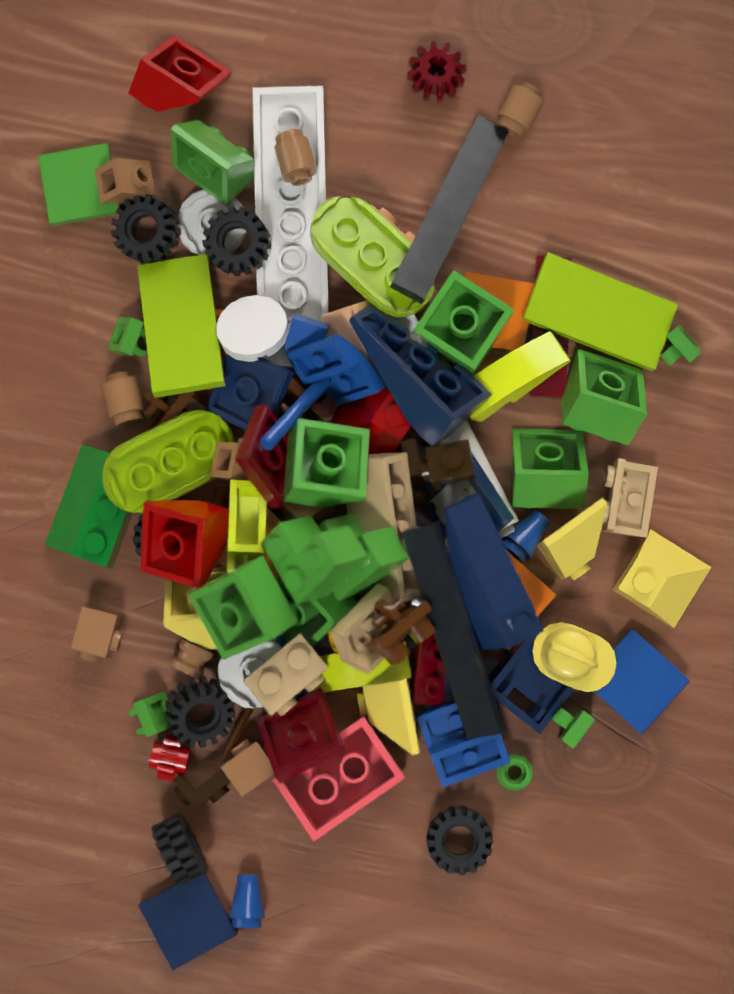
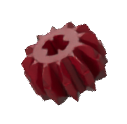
M433 40L430 43V51L420 46L417 48L418 57H410L408 65L412 69L407 71V80L414 81L412 85L414 93L424 90L423 100L425 102L430 99L431 94L436 95V101L439 104L443 102L444 93L454 98L457 93L455 87L461 88L465 84V79L461 75L466 73L467 66L466 64L459 63L462 57L460 51L449 54L451 47L449 43H445L441 50L437 49V43ZM436 68V72H438L440 68L443 70V75L437 77V73H435V76H432L430 74L431 69Z

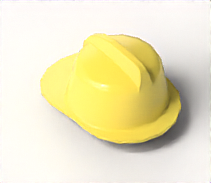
M560 622L548 625L543 629L544 632L538 634L535 638L532 650L534 662L543 674L555 681L576 690L591 692L600 690L607 685L615 674L617 664L615 652L606 640L573 624Z

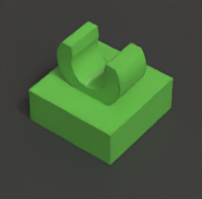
M118 317L107 350L118 355L146 356L147 351L137 346V340L140 336L146 338L145 329H142L144 322L133 317Z
M679 325L666 336L673 345L660 356L671 366L682 355L691 363L703 350L685 329Z
M165 691L133 703L134 708L129 711L130 717L138 715L142 725L141 728L136 730L138 735L145 734L147 738L171 728L165 715L167 711L165 702L169 701Z
M560 708L552 718L554 722L564 729L558 739L574 749L595 721L593 717L580 709L573 717L563 708Z

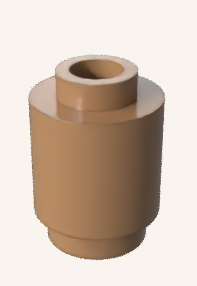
M522 82L521 86L513 85L497 114L499 119L496 125L508 131V135L521 138L523 132H528L544 102L539 96L541 91L526 82Z
M300 129L287 130L278 134L275 137L276 145L274 150L283 181L289 182L293 186L309 183L312 180V176L317 173L309 139L303 135V131Z
M126 371L107 376V382L102 384L101 387L109 417L114 419L115 426L121 427L142 421V412L145 409L136 377L128 376Z

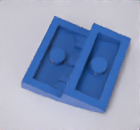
M338 334L294 349L286 354L304 385L326 377L328 378L330 386L322 395L332 397L337 406L376 394L385 387L384 382L369 361L351 343Z
M632 629L614 648L617 662L614 676L607 685L593 692L642 735L690 681Z
M455 699L415 714L442 788L511 763L501 734L467 739Z

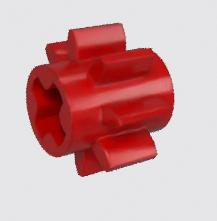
M166 735L163 743L154 742L149 769L158 771L157 780L173 783L176 774L185 776L190 749L182 747V743L178 741L176 736Z

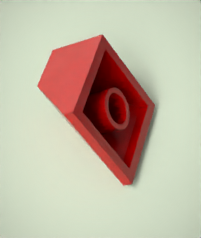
M173 35L140 59L128 94L139 100L147 108H151L156 112L199 103L231 77L232 71Z
M384 388L376 394L342 404L330 422L332 424L369 429L368 455L397 452L400 447V441H404L412 429V426L405 419L390 391Z
M148 500L143 502L140 571L194 588L204 586L227 544L229 509L199 500Z

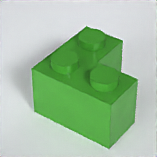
M354 513L325 520L318 526L321 532L349 525L368 555L332 591L337 601L368 593L410 558L392 526L365 533Z
M311 515L279 523L261 542L262 547L297 605L328 596L368 557L349 525L321 532Z

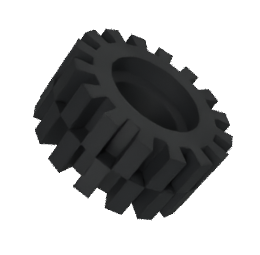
M140 195L134 196V202L127 199L123 202L126 208L123 210L118 207L115 212L120 215L119 219L112 218L111 224L116 226V230H111L112 237L117 239L114 244L122 250L121 253L138 262L148 264L153 263V260L156 262L164 261L162 255L169 257L173 253L169 248L172 245L177 247L179 241L175 239V235H181V229L176 227V224L180 223L179 218L173 215L175 212L172 208L151 196L145 195V198ZM153 217L158 226L157 233L150 242L140 243L135 236L136 225L142 218Z
M234 206L227 207L228 212L226 213L222 210L216 212L219 217L216 220L211 217L208 221L211 225L210 228H204L203 231L206 240H202L203 247L207 250L205 252L207 257L223 272L227 274L232 273L234 276H241L243 272L246 275L252 274L251 269L254 267L259 270L262 267L260 264L261 260L267 261L269 257L267 249H271L272 244L268 239L271 236L265 227L266 225L255 213L249 212L243 207H240L239 210H236ZM234 229H243L248 232L250 237L248 248L241 254L228 253L224 245L227 234Z
M200 676L199 682L196 683L194 677L187 678L189 685L184 686L180 682L176 685L179 692L176 693L171 690L168 694L171 700L165 702L167 710L165 715L174 736H177L178 741L182 744L186 741L189 747L194 748L197 741L200 748L206 747V741L211 740L212 745L218 743L217 735L220 734L223 738L227 736L228 733L225 727L232 729L234 724L232 718L235 717L234 705L217 680L211 678L208 682L206 676ZM204 702L213 705L212 712L206 718L199 721H190L187 718V713L193 706Z
M452 806L443 812H439L434 820L432 819L429 824L430 827L426 836L427 847L431 858L440 869L443 868L450 874L458 873L459 875H465L467 872H476L479 866L485 865L487 857L492 852L493 836L488 823L477 811L468 809L465 806L455 808ZM456 826L468 828L474 837L473 846L464 854L452 853L445 844L448 831Z
M180 812L152 826V835L156 841V847L161 853V859L166 863L167 870L171 872V877L176 880L178 885L182 886L208 873V865L205 862L204 854L201 852L202 848L198 844L191 826Z

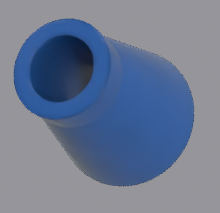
M533 510L527 518L514 527V532L502 538L506 550L521 564L525 559L530 560L550 522L543 514Z
M237 875V885L229 918H232V928H261V919H265L259 886V875Z

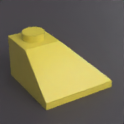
M603 498L538 543L537 547L561 580L570 576L574 581L591 569L587 562L595 557L607 503Z
M650 529L647 538L643 539L612 590L667 625L675 628L711 567Z
M224 567L214 568L206 584L226 574V569ZM165 579L164 627L205 650L217 649L188 597V594L198 588Z
M407 679L363 686L364 693L357 694L360 716L368 714L370 724L410 754H420Z

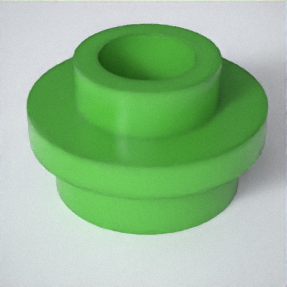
M510 754L508 756L511 763L497 767L496 776L504 788L511 791L522 790L532 779V766L525 757L518 754ZM513 765L519 766L521 770L520 776L516 779L509 778L507 774L509 767Z

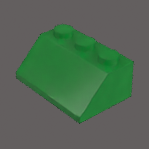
M82 445L45 545L113 569L133 513L124 511L114 505L104 490L102 474L104 464L110 452Z

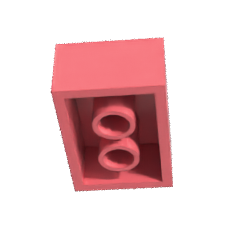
M364 715L339 731L346 752L282 783H279L275 776L272 779L313 841L405 779V774Z

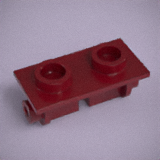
M433 633L422 643L416 644L414 660H417L416 667L412 668L410 688H408L411 704L442 705L446 671Z

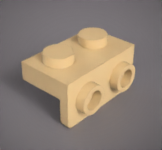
M617 458L613 462V466H607L604 487H609V493L603 520V532L647 538L658 467L625 462V459Z
M377 584L330 631L341 661L367 674L371 673L384 659L379 652L370 654L364 646L387 626L384 624L378 630L373 627L371 621L378 616L374 605L380 599H385L391 604L393 603L389 588ZM406 631L400 638L403 639L408 632Z
M298 634L242 682L265 708L269 716H272L275 712L282 716L297 704L294 698L295 695L304 688L311 692L326 679L322 673L328 667L303 636Z

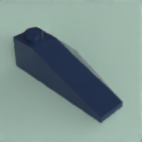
M374 305L369 306L350 318L351 326L405 419L417 431L419 436L431 446L437 445L450 436L492 396L466 368L459 363L451 366L436 356L439 350L431 344L424 347L410 338V332L406 327Z
M476 492L445 507L447 549L479 650L511 648L544 632L532 602L480 494Z

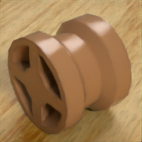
M182 638L179 643L180 651L177 656L172 657L169 665L199 679L200 676L204 675L203 667L205 663L211 661L214 653Z

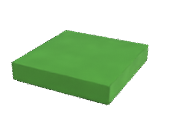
M108 143L38 155L51 226L119 215L115 213L118 207L120 208L119 205L100 204L95 174L96 168L111 161Z

